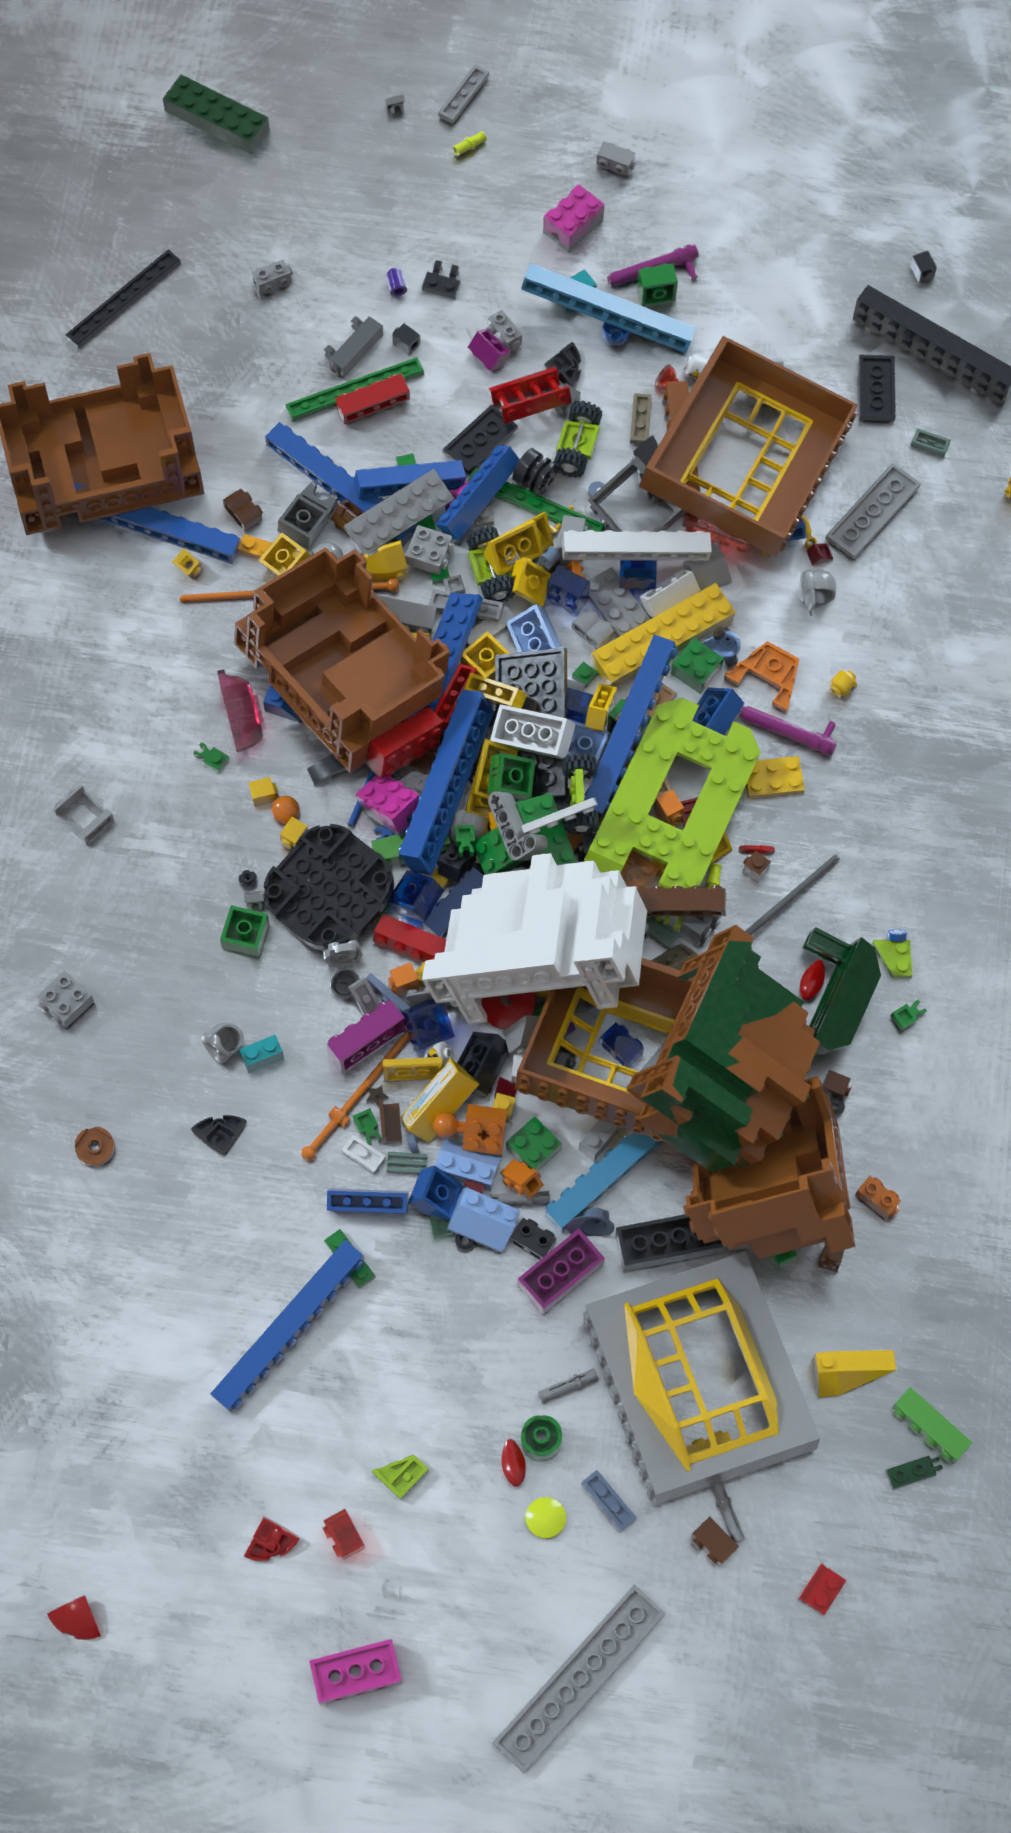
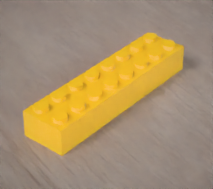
M714 583L593 651L590 662L606 685L616 687L637 675L654 634L674 641L676 649L680 651L693 638L699 640L712 633L715 629L733 621L736 612L717 583Z

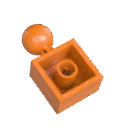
M468 1104L465 1122L457 1121L456 1117L450 1113H441L434 1119L433 1129L442 1138L452 1137L455 1133H463L462 1150L502 1155L508 1109Z

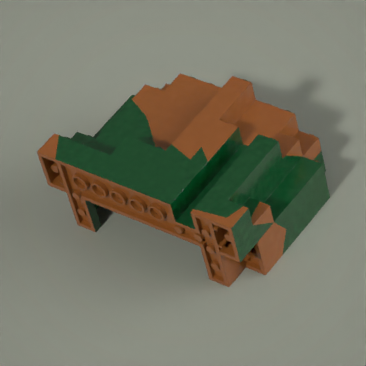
M737 925L715 934L706 952L684 962L678 978L682 981L692 977L695 978L655 1065L633 1074L626 1090L645 1104L637 1121L711 1173L730 1166L740 1169L760 1162L765 1156L764 1151L767 1144L779 1141L782 1138L783 1129L790 1119L792 1107L805 1103L809 1097L808 1093L811 1086L804 1079L811 1069V1062L818 1053L817 1048L820 1041L813 1037L815 1030L806 1024L809 1012L802 1008L804 1001L759 969L758 963L761 956L754 952L751 946L754 937Z

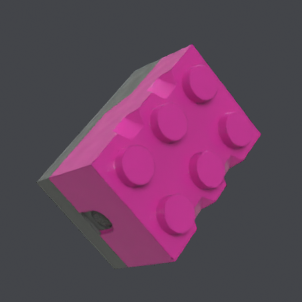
M578 184L570 191L569 196L559 201L557 207L551 209L543 216V233L567 252H570L603 221L605 204Z
M377 775L355 794L365 814L398 837L402 838L405 835L412 821V814L417 808L419 794L411 789H407L403 783L395 781L391 776H385L380 779Z

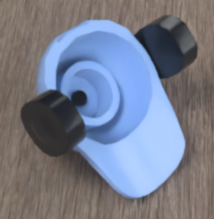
M729 627L715 629L712 634L713 637L702 643L725 658L727 667L735 666L738 663L737 654L741 648L739 636L732 632Z

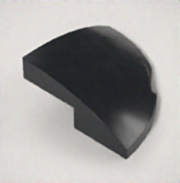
M573 341L544 364L547 369L556 367L559 381L571 387L578 381L581 370L578 371V363L581 362V357Z
M223 1115V1119L217 1118L214 1120L213 1117H209L195 1124L191 1131L209 1147L224 1155L241 1134L247 1120L232 1115Z

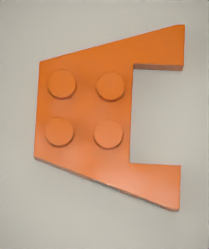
M767 641L753 651L744 661H740L736 664V667L727 671L724 674V679L738 686L747 672L754 674L780 689L772 705L787 713L799 658Z

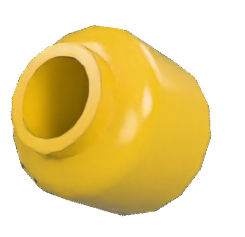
M844 670L838 671L830 680L831 692L838 698L848 697L857 687L856 675L850 670L847 672Z

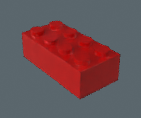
M427 707L370 741L367 765L380 779L385 776H391L397 769L406 767L412 760L421 758L427 751L434 750L439 746L443 721L430 707Z

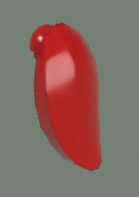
M815 961L802 975L800 994L805 1001H810L815 997L824 984L825 967L823 961Z
M508 1439L502 1450L501 1465L508 1482L512 1486L518 1487L525 1478L526 1462L518 1444L513 1439Z

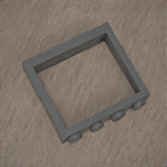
M637 456L588 499L594 514L597 515L599 513L602 517L600 521L606 528L611 527L614 532H622V530L601 507L600 503L638 469L644 474L646 465ZM667 502L674 512L652 532L666 531L686 512Z

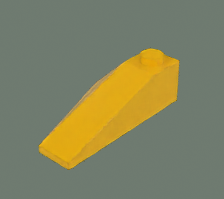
M401 541L377 548V553L370 556L368 554L364 555L367 560L366 570L373 577L372 582H388L391 578L400 581L408 576V567Z
M894 1350L831 1351L815 1353L813 1357L818 1398L843 1395L852 1389L861 1387L870 1381L896 1371Z

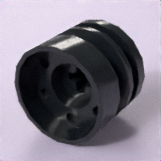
M530 448L517 463L512 480L523 487L528 485L529 491H534L535 495L542 496L555 480L559 464L555 461L552 462L550 458L543 460L544 455L534 448Z

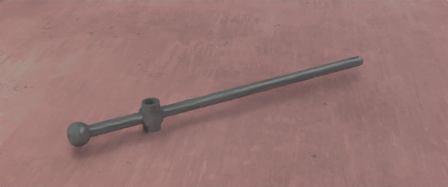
M837 854L833 855L746 929L745 932L750 935L754 934L836 864L840 857L837 858Z

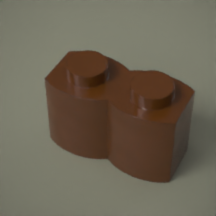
M240 488L223 499L224 508L244 532L262 521L263 511L258 504L255 505L252 502V497L247 491L244 492Z

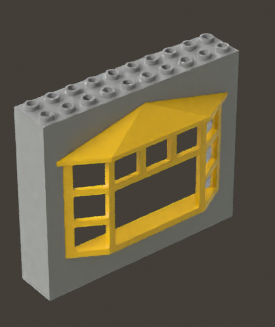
M746 1251L586 1304V1310L583 1312L586 1330L590 1329L593 1349L597 1348L599 1366H604L605 1374L603 1375L606 1385H611L612 1393L610 1395L613 1404H618L617 1414L620 1423H625L626 1430L624 1433L627 1442H632L633 1450L631 1452L634 1461H639L640 1469L638 1471L641 1480H646L647 1488L645 1490L648 1499H653L654 1505L817 1450L820 1441L819 1433ZM716 1288L723 1304L701 1311L693 1295ZM687 1298L695 1314L673 1321L665 1304ZM658 1307L666 1323L643 1330L636 1314ZM726 1311L758 1395L708 1412L675 1328ZM669 1331L677 1354L656 1361L646 1338ZM681 1361L689 1384L666 1391L658 1368ZM692 1391L701 1414L678 1422L669 1398ZM762 1402L769 1428L747 1435L740 1409ZM733 1412L740 1438L718 1445L710 1419ZM704 1422L711 1447L688 1455L681 1429Z

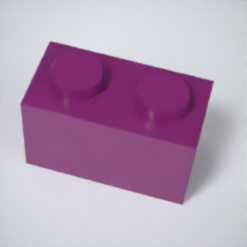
M489 329L477 331L467 347L490 371L502 368L511 353Z

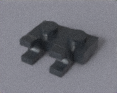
M435 260L433 272L426 273L422 290L456 299L461 285V281L457 280L459 266L452 264L449 277L440 275L443 267H441L442 261Z

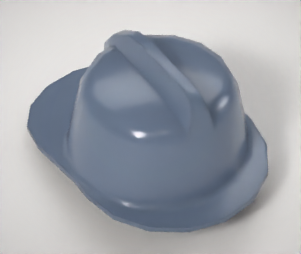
M590 1208L581 1217L570 1220L567 1223L566 1229L570 1234L580 1229L585 1236H606L614 1232L615 1226L610 1221L609 1211L601 1208Z

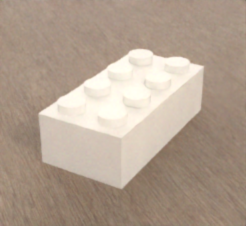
M500 704L490 741L512 749L563 760V757H566L576 724L566 718Z

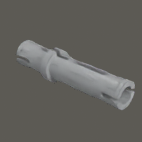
M537 1192L531 1198L525 1195L520 1196L518 1193L490 1194V1198L509 1206L527 1204L532 1206V1204H549L550 1192Z
M593 1368L579 1375L574 1374L568 1380L538 1391L541 1402L545 1403L573 1390H581L583 1386L598 1381L599 1378L596 1370Z
M723 1482L710 1486L717 1501L715 1504L722 1513L731 1539L735 1543L745 1540L732 1508V1499L728 1497Z

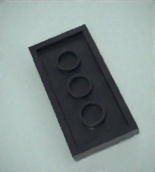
M859 355V420L895 421V356Z
M491 404L442 449V453L450 460H461L464 471L469 475L497 446L506 441L518 429V425L513 421L504 424L502 412Z

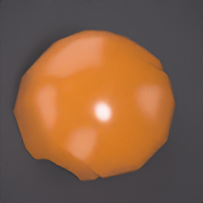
M287 795L280 796L274 800L271 813L277 822L287 824L291 817L298 818L300 807L293 797Z

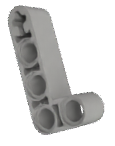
M492 792L490 794L488 802L510 858L512 860L528 861L532 859L533 855L543 852L547 848V838L544 835L523 832L521 826L524 823L512 794L508 792Z

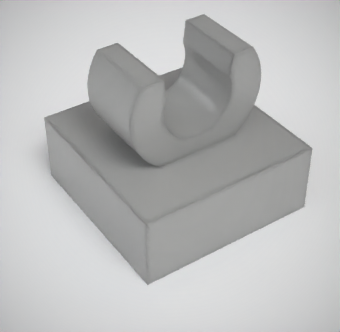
M404 94L389 97L385 100L386 106H391L390 111L392 114H395V106H398L401 112L404 111V106L402 105L405 102Z
M264 891L244 893L245 903H248L249 910H252L251 905L253 903H257L259 910H262L263 904L261 901H264Z

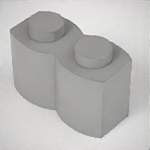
M586 608L572 621L571 628L596 650L604 646L614 636L612 624L600 619V615L595 610Z

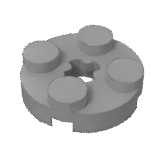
M357 940L344 944H339L338 942L328 944V949L323 952L325 963L330 961V965L352 963L351 959L356 957L359 960L363 955Z

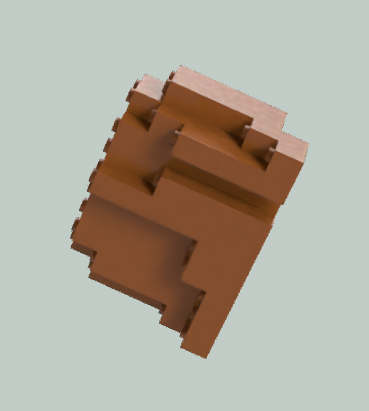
M151 353L134 356L133 363L116 366L120 385L49 400L45 382L26 386L25 381L7 385L11 402L0 404V436L26 536L61 528L59 516L77 512L80 523L205 494L192 432L173 365L155 369ZM74 482L85 487L75 490Z
M325 547L254 590L253 612L235 623L234 645L256 669L264 666L268 670V683L346 770L351 773L367 762L370 741L441 697L450 649L439 639L432 642L430 636L424 634L421 629L417 631V637L415 638L409 628L399 621L397 615L387 608L385 602L376 596L372 589L373 577L366 570L367 560L363 554H359L354 549L337 559L336 555Z
M819 1076L804 1079L811 1086L807 1101L792 1107L790 1119L783 1129L782 1138L779 1141L767 1144L764 1151L765 1156L760 1162L740 1169L730 1166L713 1173L696 1161H694V1164H691L694 1174L692 1176L693 1191H690L691 1195L686 1196V1205L683 1206L686 1218L690 1217L691 1219L690 1228L692 1233H696L698 1240H703L705 1244L721 1239L723 1247L727 1246L729 1250L750 1244L752 1252L756 1251L758 1259L824 1242L825 1246L829 1245L831 1253L856 1247L853 1223L848 1211L851 1208L839 1124L829 1096L825 1095Z

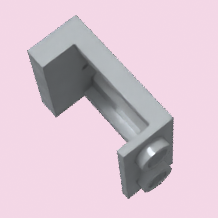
M82 784L73 788L64 800L58 801L55 808H53L55 816L86 846L114 821L113 814L108 809L104 810L86 793ZM81 803L85 805L97 818L83 829L69 815V808L73 804Z

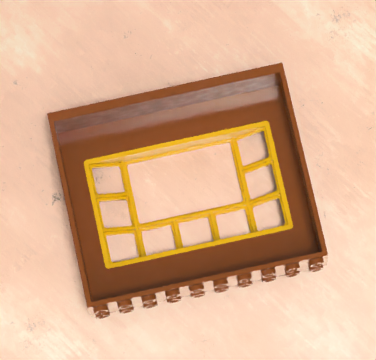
M722 336L647 464L639 487L776 557L779 551H784L795 527L800 522L811 498H813L818 485L823 480L824 474L828 471L846 434L851 429L858 414L855 411L858 404ZM738 391L757 399V403L748 420L728 411ZM763 403L781 412L771 433L752 423ZM787 415L805 424L795 445L776 436ZM724 418L767 439L736 496L692 474ZM772 442L791 451L784 466L764 457ZM761 463L779 472L772 487L753 478ZM691 481L707 489L704 494L686 485V483ZM749 484L768 494L760 508L741 499ZM714 493L730 501V506L711 498V494ZM740 506L756 516L752 519L735 510V507Z
M642 958L639 986L620 988L618 1007L599 1009L600 1013L594 1027L574 1015L580 997L598 1008L586 986L550 990L517 1070L515 1089L522 1094L536 1096L542 1101L556 1103L559 1107L573 1109L579 1114L593 1116L599 1121L613 1123L616 1127L630 1129L636 1134L650 1136L653 1140L667 1142L637 1121L645 1104L627 1092V1088L612 1084L617 1072L632 1077L633 1074L639 1071L590 1055L606 1013L669 1034L695 977L682 981L678 978L680 970ZM570 1021L591 1035L584 1052L564 1040V1035ZM560 1045L581 1059L577 1071L554 1063ZM591 1062L610 1069L607 1081L584 1074L583 1070L586 1063Z

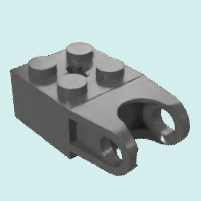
M311 482L300 494H297L279 518L277 528L279 533H284L307 549H309L329 521L339 499V496L336 494L325 500L316 498L314 493L317 489V483Z

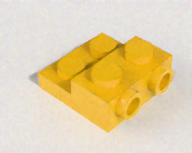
M529 558L518 559L515 561L511 576L515 578L512 592L533 605L537 604L543 607L552 574L547 572L545 568L533 563Z

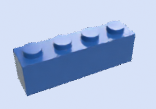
M333 1188L327 1190V1211L408 1212L409 1191Z

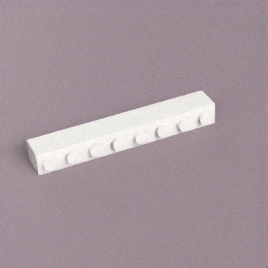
M569 530L564 532L562 537L563 560L709 561L712 553L710 532L704 531L650 532L645 530L631 532L625 530L613 532L607 530L595 532L588 530L577 532Z

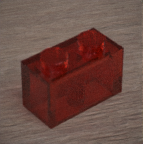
M346 1509L323 1520L325 1526L322 1529L327 1539L332 1538L335 1544L332 1546V1549L337 1557L341 1556L344 1561L365 1549V1545Z

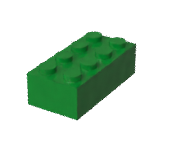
M551 793L516 802L524 824L558 811ZM561 820L554 827L548 828L546 825L540 828V832L536 834L544 835L547 838L548 844L547 848L538 855L551 853L556 865L577 863Z

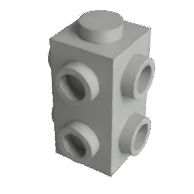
M603 141L597 153L596 165L615 171L618 174L628 176L631 170L634 171L637 164L635 152L616 146L613 143Z
M284 260L275 261L268 266L257 268L251 272L252 282L259 295L268 294L272 290L292 283L291 275H293L290 265H286Z
M503 310L487 318L486 328L510 351L520 347L522 344V334Z

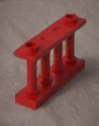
M556 367L489 388L492 405L502 404L503 406L501 411L504 424L572 402L570 387H559L560 382ZM552 388V391L546 393L542 392L543 390ZM534 393L536 394V396L528 399L525 397ZM519 399L518 402L509 404V401Z

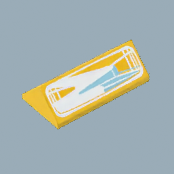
M450 1058L403 1113L401 1119L408 1131L430 1143L437 1135L433 1129V1121L436 1116L441 1113L454 1115L478 1087L479 1083Z

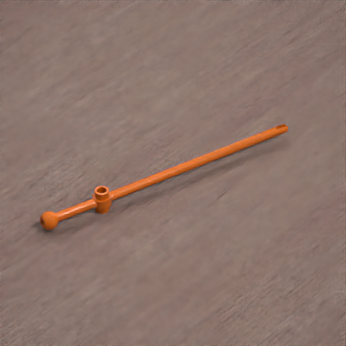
M391 578L388 582L372 583V589H388L390 592H397L399 590V580ZM254 590L181 595L179 600L181 602L254 598Z
M433 999L343 1107L339 1109L334 1106L328 1114L332 1120L310 1146L302 1148L300 1155L303 1159L312 1161L316 1156V1150L334 1128L339 1124L344 1127L351 1118L347 1116V1113L383 1071V1060L393 1059L439 1003H436Z

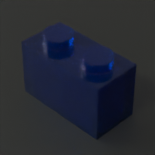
M616 1022L599 1038V1045L624 1067L629 1068L643 1055L644 1048L642 1042L637 1038L631 1037L628 1029Z

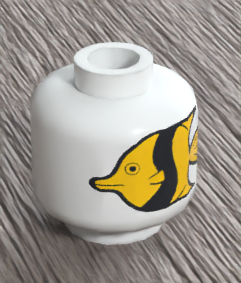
M696 354L691 357L689 356L683 367L685 374L697 380L708 360Z
M447 1042L432 1043L428 1045L424 1057H442L443 1067L450 1058L453 1059L454 1050Z

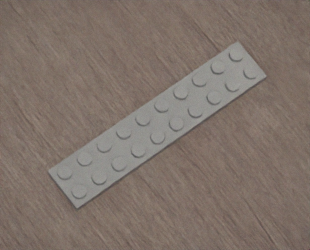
M634 1584L492 1744L524 1774L666 1613Z

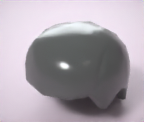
M348 968L338 970L330 981L331 992L340 999L352 998L353 996L348 986L360 979L359 975L354 970Z

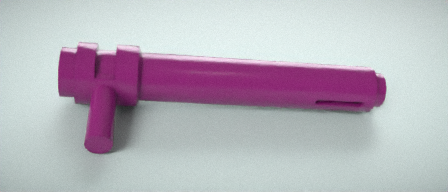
M688 244L684 248L674 249L671 253L612 272L607 276V280L610 286L613 285L615 287L638 279L639 269L656 267L662 264H673L674 266L685 264L691 279L694 280L698 276L692 262L699 258V252L695 244Z
M743 706L739 716L747 722L804 744L813 751H821V754L825 756H832L837 742L833 741L834 738L830 737L836 726L833 721L828 723L824 733L821 734L819 732H811L750 706Z

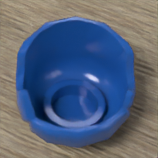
M606 322L602 326L603 339L607 344L621 345L628 340L629 331Z

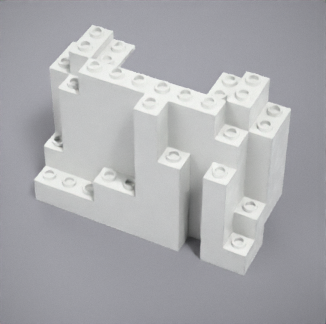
M551 853L533 855L530 869L484 875L482 888L472 889L471 895H463L461 908L451 910L445 952L435 953L434 960L425 961L422 980L436 1003L450 1002L453 1007H458L468 1024L487 1022V1014L478 998L580 986L588 988L598 1009L618 1007L620 988L639 986L647 909L636 887H627L619 870L600 873L595 861L556 865Z

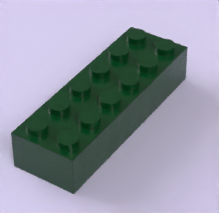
M180 74L162 98L165 112L251 155L270 130L269 118L182 74Z

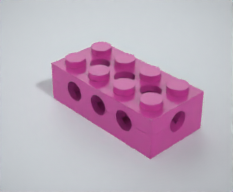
M392 1639L309 1660L320 1705L402 1684ZM374 1662H380L382 1668L380 1671L374 1672L370 1669L371 1665ZM354 1667L362 1670L358 1677L350 1675V1671ZM333 1673L341 1675V1679L336 1683L329 1680Z

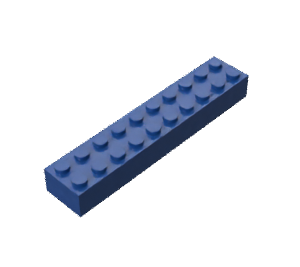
M462 689L460 696L457 698L455 710L450 716L448 728L444 731V738L438 747L436 759L431 765L429 777L425 780L424 790L419 796L417 808L412 814V821L406 830L405 839L399 847V856L411 872L431 876L434 872L455 812L458 809L495 712L483 692Z

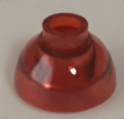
M671 364L666 365L661 370L655 380V385L666 388V382L679 381L676 378V371Z

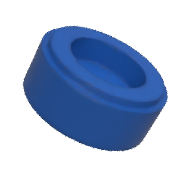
M902 929L888 930L887 938L895 942L905 941L907 939V931Z

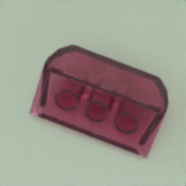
M224 669L218 670L219 685L236 752L245 751L255 746L263 738L261 722H264L262 712L257 710V706H259L258 696L253 695L252 687L248 680L239 676L226 675Z

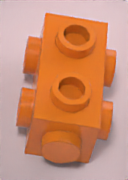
M515 1159L500 1172L504 1178L503 1183L509 1189L514 1188L520 1196L525 1195L531 1198L544 1186L540 1179L541 1175L535 1168L530 1169L526 1163H520Z
M870 1175L855 1194V1196L885 1220L890 1215L894 1217L901 1209L899 1207L901 1202L899 1195L893 1190L886 1189L878 1178H873Z

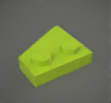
M873 940L872 944L879 952L880 959L887 966L892 978H912L910 940L901 942Z
M411 1455L403 1460L389 1463V1465L375 1468L371 1472L401 1500L426 1474L429 1468L415 1455Z

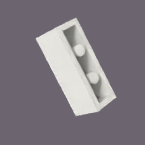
M682 569L641 595L640 599L647 614L654 618L701 590L693 572Z

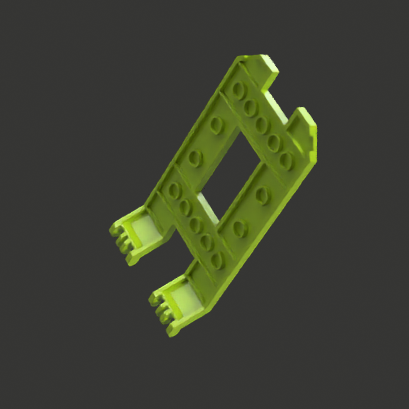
M679 698L657 705L584 862L595 861L600 873L619 870L621 874L631 850H634L667 865L657 886H663L664 888H672V886H682L683 888L700 886L761 753L751 729L733 721L727 736H724L692 721L699 705L689 700ZM676 755L711 770L683 831L648 815ZM657 916L656 922L659 923L662 916ZM666 916L663 925L668 926L671 916ZM677 916L679 918L675 922L673 930L679 932L681 922L686 916Z

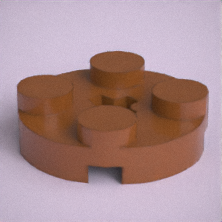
M87 1128L76 1137L75 1152L78 1159L87 1166L101 1167L114 1154L115 1143L111 1134L104 1128ZM99 1143V1149L91 1151L90 1144Z

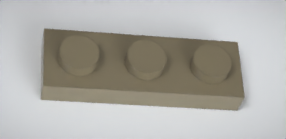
M634 393L630 443L642 444L648 439L652 394Z

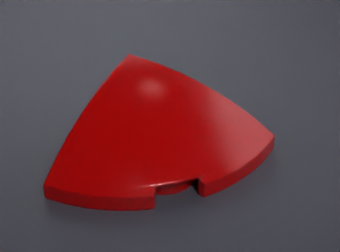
M263 1516L244 1553V1557L257 1561H268L270 1557L279 1554L283 1556L297 1544L300 1537Z
M85 1595L47 1613L52 1624L63 1634L67 1633L79 1640H91L102 1637Z

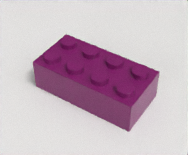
M392 1000L387 1003H381L377 1006V1010L371 1014L366 1013L355 1025L350 1024L344 1029L343 1033L340 1035L336 1034L328 1040V1056L342 1074L406 1031L405 1018Z
M577 1229L517 1279V1285L539 1311L545 1314L603 1266L605 1258L584 1233Z

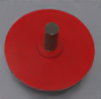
M533 992L482 998L481 1005L487 1014V1021L495 1028L506 1030L524 1016L533 1015L535 997Z

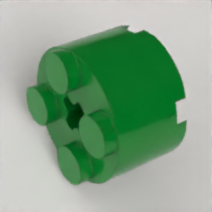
M536 1415L529 1418L523 1425L521 1432V1445L525 1453L538 1461H544L556 1455L562 1443V1430L559 1423L547 1415ZM538 1434L540 1436L545 1435V1441H539Z

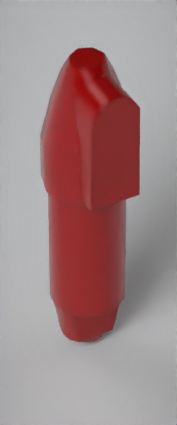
M741 845L739 847L740 851L748 853L757 851L760 854H769L775 852L773 846Z

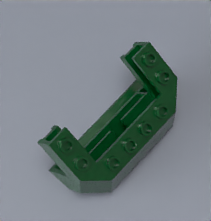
M815 927L809 932L802 949L836 966L809 1024L815 1030L813 1037L820 1041L817 1054L823 1055L851 1045L881 978V972L875 947L864 938L860 937L853 943L848 944Z

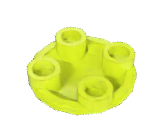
M540 1497L534 1500L528 1506L525 1514L528 1529L541 1539L552 1538L558 1535L566 1524V1512L563 1505L550 1497Z

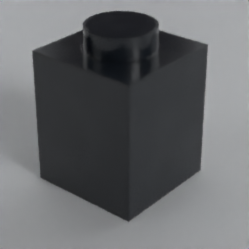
M928 250L912 256L910 267L918 282L928 281L935 277L937 266Z
M405 323L397 327L392 333L393 345L408 356L420 345V334Z

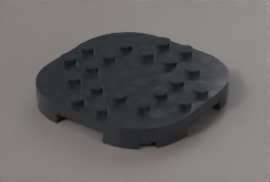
M337 824L312 827L299 837L300 842L277 867L273 866L268 872L263 886L265 888L264 901L272 915L310 947L325 951L330 943L338 942L339 944H344L359 938L388 905L394 891V877L384 857L356 837L348 828Z

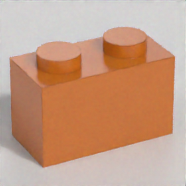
M672 789L656 797L654 814L659 820L677 828L682 822L684 807Z
M411 962L389 970L388 987L399 998H405L407 990L419 991V979Z

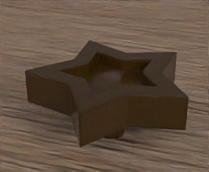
M382 1085L376 1089L368 1088L370 1095L366 1102L375 1103L379 1108V1100L389 1099L383 1093Z

